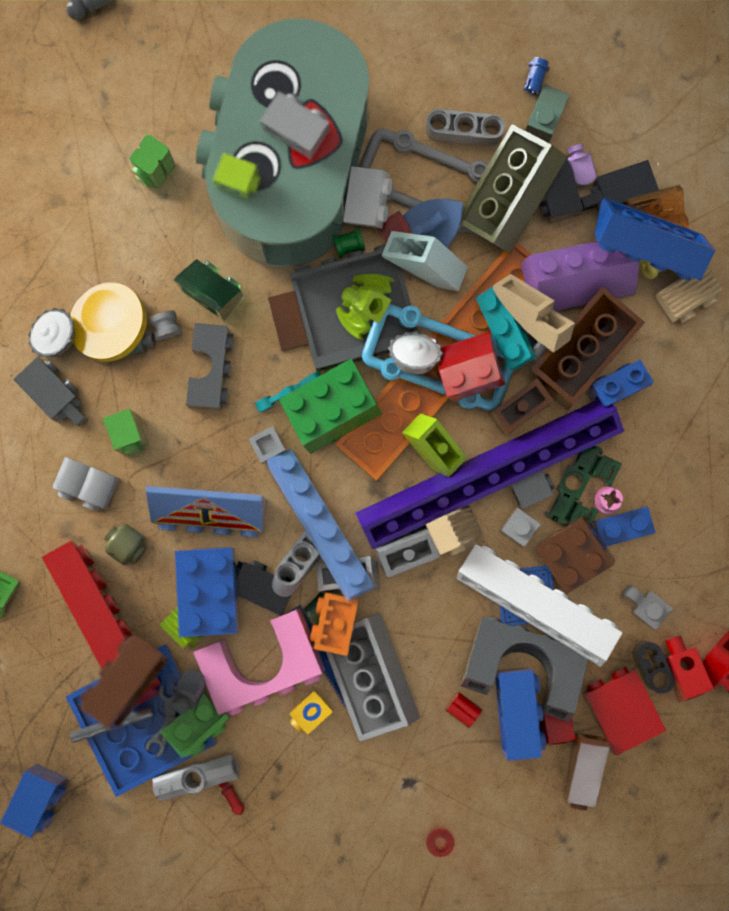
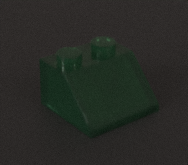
M196 259L180 272L174 281L180 291L225 321L243 297V293L239 289L241 285L230 276H227L225 279L217 274L219 269L209 261L205 260L202 263Z

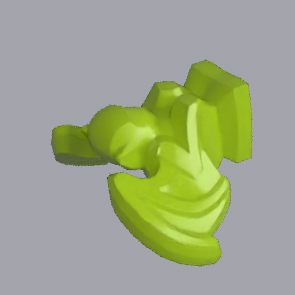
M373 273L356 275L352 281L363 286L359 288L352 284L351 287L347 286L342 293V305L349 307L350 312L348 313L339 306L336 309L338 318L344 328L361 341L364 340L362 335L370 332L369 320L380 323L391 302L390 298L383 295L391 293L390 283L394 282L388 276Z

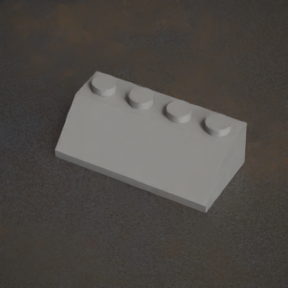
M381 613L354 622L348 655L345 656L326 652L359 742L408 726L418 720L420 716Z

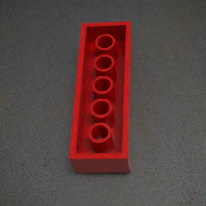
M71 540L42 556V559L102 669L108 661L113 662L118 656L119 652L116 650L123 639L127 636L129 638L132 637L134 633L127 621L124 622L117 615L121 611L114 597H111L109 593L106 594L104 591L108 586L101 573H98L96 569L91 567L95 562L88 549H85L82 544L78 546ZM156 677L135 707L159 694L157 686L161 685L158 677Z

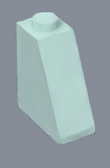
M391 231L382 253V257L441 289L459 291L468 269L465 263L438 239L431 236Z

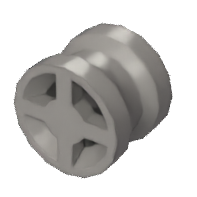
M165 311L149 318L150 324L155 327L154 336L157 341L169 339L182 333L180 326L176 325L175 322L177 317L175 311Z

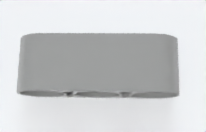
M446 109L431 111L427 116L425 126L426 134L432 140L483 146L497 145L502 140L505 130V122L498 115ZM439 120L444 123L445 127L437 130L431 126V123ZM467 123L471 126L472 130L462 132L459 130L458 125ZM494 126L498 129L499 133L490 135L486 132L485 128Z
M306 530L275 571L272 588L281 597L291 596L321 558ZM296 557H304L307 561L301 562ZM280 577H288L292 582H284Z

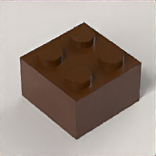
M585 514L542 540L535 547L566 595L609 569L615 563L614 557Z

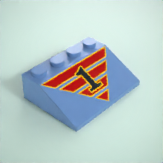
M146 486L151 523L158 524L159 530L175 531V526H186V532L202 533L203 528H213V534L230 535V530L241 531V536L258 537V532L264 533L267 499L262 495Z

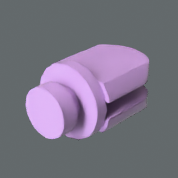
M583 144L567 148L568 153L572 154L571 157H568V161L576 186L584 187L592 183L597 174L592 155L589 152L582 153V150H584Z

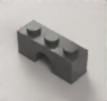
M194 323L192 351L194 354L210 357L212 369L203 378H189L186 405L189 408L222 411V404L227 405L228 388H224L225 377H230L231 361H227L228 350H233L234 334H230L228 326Z

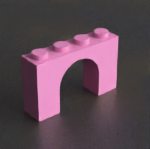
M301 608L270 620L283 653L282 667L277 676L270 681L254 682L245 678L236 668L225 639L193 652L218 715L227 712L228 716H232L244 710L242 705L252 702L256 706L268 701V695L278 691L279 696L295 690L294 684L304 681L306 686L321 679L319 674L325 671V667L318 650L314 649L315 642L310 641L311 632Z

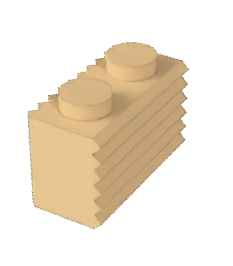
M707 267L701 281L695 278H691L690 281L680 278L656 294L655 298L672 323L679 319L684 323L696 315L694 309L700 305L707 308L718 301L719 298L716 295L723 289Z
M467 505L426 524L440 555L449 551L450 556H453L477 544L475 538L482 536L483 532L480 531V526L477 525L478 521H475L476 517L473 516V511H470L471 506Z

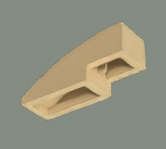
M512 274L494 284L493 290L505 308L538 342L555 352L570 341L575 323L553 310L555 302L553 299Z

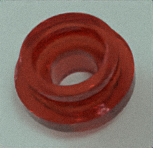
M436 828L428 834L426 845L432 855L445 857L454 848V838L448 830ZM439 837L445 839V844L442 847L435 845V840Z

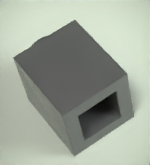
M542 470L509 485L521 510L552 496L551 490L555 488L549 474L544 475Z

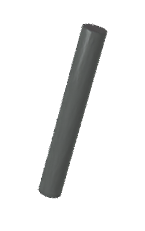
M152 706L131 712L121 727L154 717ZM97 723L70 732L72 742L75 743L111 730Z

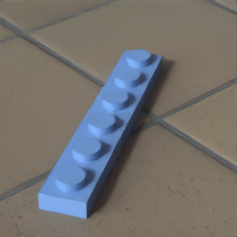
M292 449L267 459V467L347 601L371 591L374 584Z

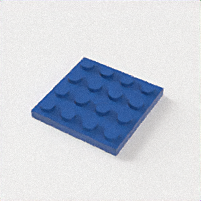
M167 644L156 649L169 659L157 676L161 683L157 688L159 690L164 685L165 695L172 697L173 684L178 683L182 673ZM100 679L66 696L81 728L99 723L79 707L83 703L80 700L83 693L89 686L95 687ZM159 694L132 710L133 712L152 706L154 717L120 727L118 731L111 730L87 738L115 797L192 757L189 755L181 758L168 741L165 751L158 757L156 755L160 751V745L157 742H153L150 749L146 751L147 742L160 731L165 720V704ZM212 736L208 737L203 742L206 747L201 752L216 745L215 738Z

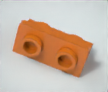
M328 592L325 593L324 598L319 597L316 614H321L319 625H313L310 641L315 642L314 649L345 656L348 655L359 599L354 598L347 601L345 596Z

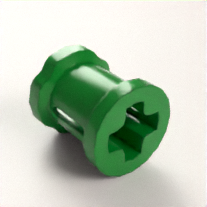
M359 227L354 228L353 232L340 236L337 234L332 235L339 259L343 258L344 254L356 250L365 251Z

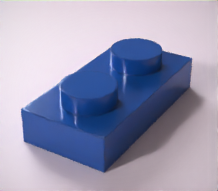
M648 506L593 521L595 529L606 547L656 533Z

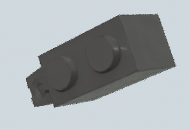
M36 357L13 380L50 419L57 422L60 418L64 421L69 417L80 427L87 418L77 409L82 404L79 401L80 398L75 394L78 389L67 378L64 381L59 378L56 373L60 370L49 359L44 362L39 357Z

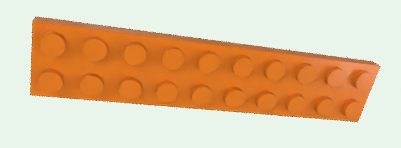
M518 242L511 253L504 250L441 323L475 336L490 332L493 335L476 297L510 274L525 282L520 263L532 254ZM436 332L429 336V338L435 339L436 344L441 345V347L459 342ZM438 362L431 370L422 374L442 382ZM401 378L391 380L375 398L383 414L342 436L335 446L377 482L410 444L402 434L407 426L420 413L433 417L449 398L447 395Z

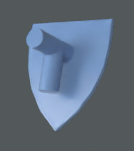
M432 199L421 202L401 217L412 234L435 237L445 247H448L458 233L462 220L463 202L452 199Z

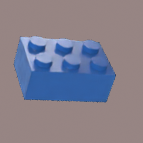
M235 548L175 551L179 637L240 633Z
M528 667L497 670L495 684L502 754L507 761L541 758V750H546L544 732H541L538 721H543L542 705L536 701V692H540L539 676L535 675L533 670Z

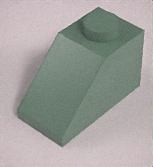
M544 84L525 131L549 143L569 94Z

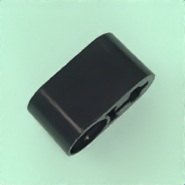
M648 641L637 643L633 648L632 655L646 686L650 690L661 694L672 690L675 678L661 648L657 644ZM645 648L653 651L649 655L653 664H660V666L652 667L648 659L642 658V655L645 654ZM662 672L666 678L665 683L661 687H656L653 683V678L657 673Z

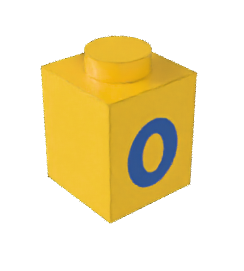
M314 689L290 711L289 714L292 719L289 721L299 733L304 730L309 734L333 712V708Z

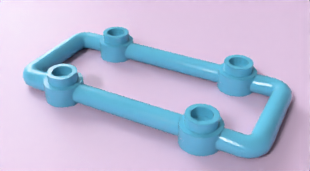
M389 304L380 323L373 321L362 352L364 363L371 368L379 370L382 377L386 380L401 378L446 395L443 382L422 374L404 372L396 366L393 358L382 360L373 356L386 317L390 315L398 318L400 324L405 328L411 329L420 326L457 341H462L475 335L422 316L421 311L415 306L410 305L400 308ZM491 335L497 355L503 357L494 336ZM506 362L504 363L502 373L506 385L495 388L491 400L480 396L479 393L458 400L459 405L465 409L477 406L485 410H495L503 401L513 370H509Z

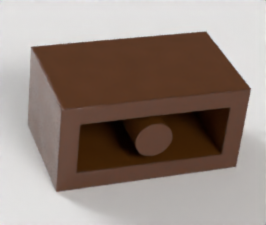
M537 378L493 410L490 416L505 436H508L554 400Z

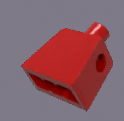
M681 635L666 640L665 642L671 655L666 658V661L675 678L673 688L678 702L682 703L714 690L697 649L694 647L687 650ZM680 661L687 664L688 670H684L681 667Z

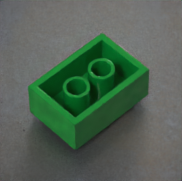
M352 359L347 360L279 399L303 447L310 454L383 414Z

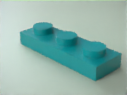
M493 286L477 296L478 305L509 370H516L536 358L537 356L523 327L502 304L494 292Z

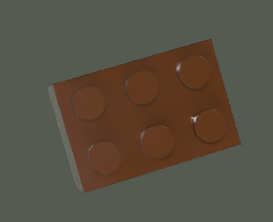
M135 634L131 638L127 636L123 639L116 650L119 652L118 656L113 662L108 661L98 674L101 679L95 687L89 686L80 699L83 702L79 707L82 711L105 728L113 731H118L169 661L166 656Z

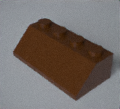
M603 286L572 321L575 325L570 341L555 352L548 349L530 369L547 392L567 409H570L645 323Z

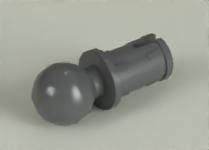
M70 0L66 5V12L70 18L80 20L85 17L88 9L95 13L96 9L115 0Z

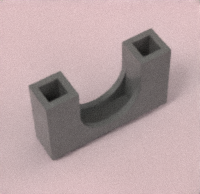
M482 617L477 626L461 687L488 695L493 687L500 659L510 653H527L538 659L547 672L548 687L542 707L543 714L568 722L576 711L588 659L549 635H537L529 632L525 627H513L504 624L495 617Z

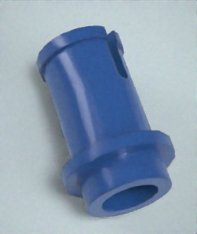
M534 57L532 62H529L530 71L524 91L537 95L541 93L545 74L550 69L547 60Z

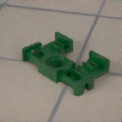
M592 446L580 452L573 466L568 465L556 488L559 494L550 512L545 511V516L564 526L568 523L565 519L571 523L584 514L588 517L591 511L593 513H591L589 521L592 524L599 510L593 507L589 510L582 506L583 502L580 501L578 503L574 500H580L591 478L590 474L593 475V478L599 476L605 479L604 483L611 487L622 463L605 455L602 457L597 455L598 453L601 455L603 453L602 448L598 446ZM615 467V469H613V471H612V473H611L609 479H607L608 476H609V474H610V472H611V470H612V468ZM571 475L578 476L582 481L581 487L577 490H570L566 486V479Z

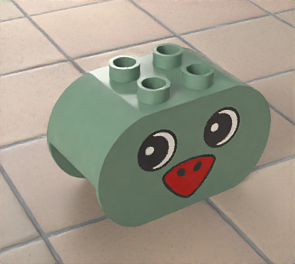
M286 19L271 23L253 33L237 51L233 59L229 78L216 76L214 79L209 107L210 110L216 111V131L203 130L197 146L196 163L203 165L202 178L206 179L209 197L225 235L242 254L265 265L276 267L304 265L319 259L335 245L332 235L337 234L340 236L343 229L351 166L358 167L369 119V72L366 61L352 40L339 30L322 22L309 19ZM278 92L285 96L287 94L294 95L302 102L303 107L310 111L316 109L327 117L326 121L329 122V132L312 159H309L262 130L260 120ZM223 153L257 165L258 176H261L260 184L256 193H250L248 200L215 187L213 178Z

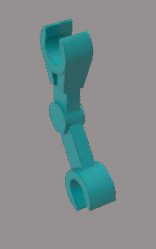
M319 371L308 375L296 385L285 387L280 393L272 397L267 396L255 402L259 413L275 406L274 403L279 401L280 398L321 376Z

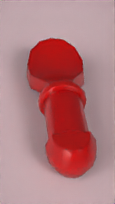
M228 782L217 784L222 788L221 794L225 796L232 808L231 811L236 815H242L244 804L241 803L236 795L233 785L229 786Z

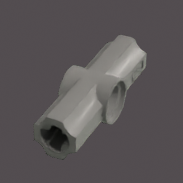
M233 753L205 762H195L188 767L153 777L152 788L155 797L159 801L187 793H197L204 788L238 779L240 777L239 764ZM191 772H196L200 775L201 783H197L192 779Z

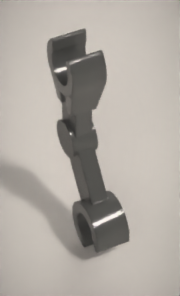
M164 685L159 689V695L165 704V720L160 731L176 718V711L171 706L173 698L165 695ZM160 731L146 744V751L150 749L153 742H157L160 745V751L156 757L165 751L167 740Z

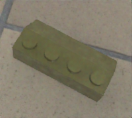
M512 124L464 205L460 224L511 253L568 156L553 145Z

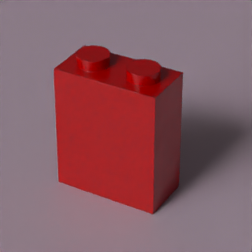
M626 666L611 673L612 678L604 682L600 678L587 684L588 690L582 692L604 738L610 742L609 748L611 752L616 756L667 731L636 669H627Z

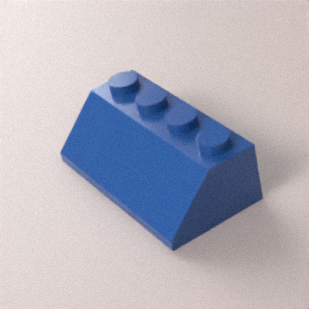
M605 197L601 201L594 234L600 244V248L611 253H615L618 250L625 253L628 259L635 262H640L641 259L651 262L650 265L660 271H666V269L673 270L678 277L690 281L691 278H695L701 281L716 251L702 233Z

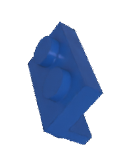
M640 359L632 364L627 363L621 366L616 372L608 376L603 375L597 378L591 384L588 395L592 402L600 399L603 406L607 408L651 386L653 379Z

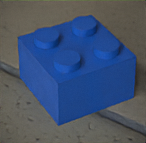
M39 764L25 770L0 824L29 838H32L38 832L42 833L45 828L48 829L55 816L52 809L57 802L60 803L67 791L68 787L64 786L67 777Z

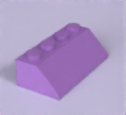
M597 241L533 254L521 262L520 265L525 283L555 301L553 310L561 311L587 305L602 286L616 298L635 295L639 262L628 259L625 253L618 250L615 253L605 251L599 247L600 244Z

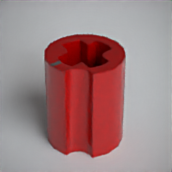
M458 692L450 701L445 711L467 728H470L480 716L482 709Z

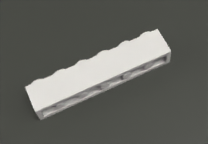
M475 544L457 574V580L600 667L606 662L622 634L621 631L617 630V625L610 620H601L594 616L593 611L587 606L574 604L568 600L569 597L565 593L557 589L551 590L544 585L543 580L535 575H526L520 571V567L509 560L503 561L487 546L480 547Z

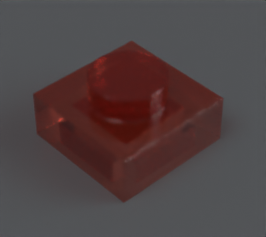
M400 211L387 217L386 222H383L382 229L377 228L385 243H387L391 231L412 234Z

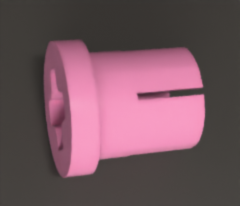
M609 486L599 489L594 496L596 509L604 514L616 512L623 502L621 492ZM611 493L612 499L616 501L614 504L607 506V500L602 496H607Z

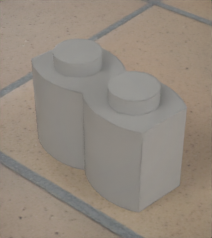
M65 457L52 488L59 490L57 496L73 501L74 497L84 500V507L98 512L100 507L108 508L120 478Z

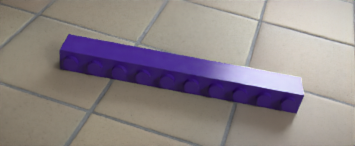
M600 399L463 462L450 477L439 473L356 512L355 514L371 548H377L624 432L617 408L614 405L605 408Z

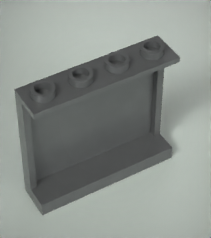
M386 244L375 247L374 251L363 254V251L350 253L347 255V259L337 261V258L324 260L321 262V266L313 268L310 265L300 266L294 269V273L290 274L316 372L335 368L349 359H352L353 362L363 360L362 352L369 332L362 335L363 341L355 338L344 328L336 312L339 306L348 313L350 312L349 307L342 305L343 300L341 296L347 286L351 287L352 284L359 288L363 286L352 281L354 276L373 273L392 278L394 282L390 283L391 293L383 295L391 299L390 304L400 308L411 305L401 267L382 257ZM387 315L373 356L376 357L390 353L388 347L391 346L390 341L395 340L396 335H403L405 332L410 334L417 332L421 335L420 330H418L417 326L411 329L405 328L400 324L398 318ZM369 320L370 326H372L373 320Z

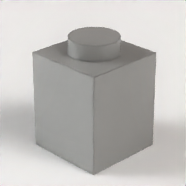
M516 508L499 532L522 548L526 546L541 524L521 509Z

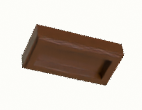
M291 291L268 297L281 350L285 351L308 345L295 292Z

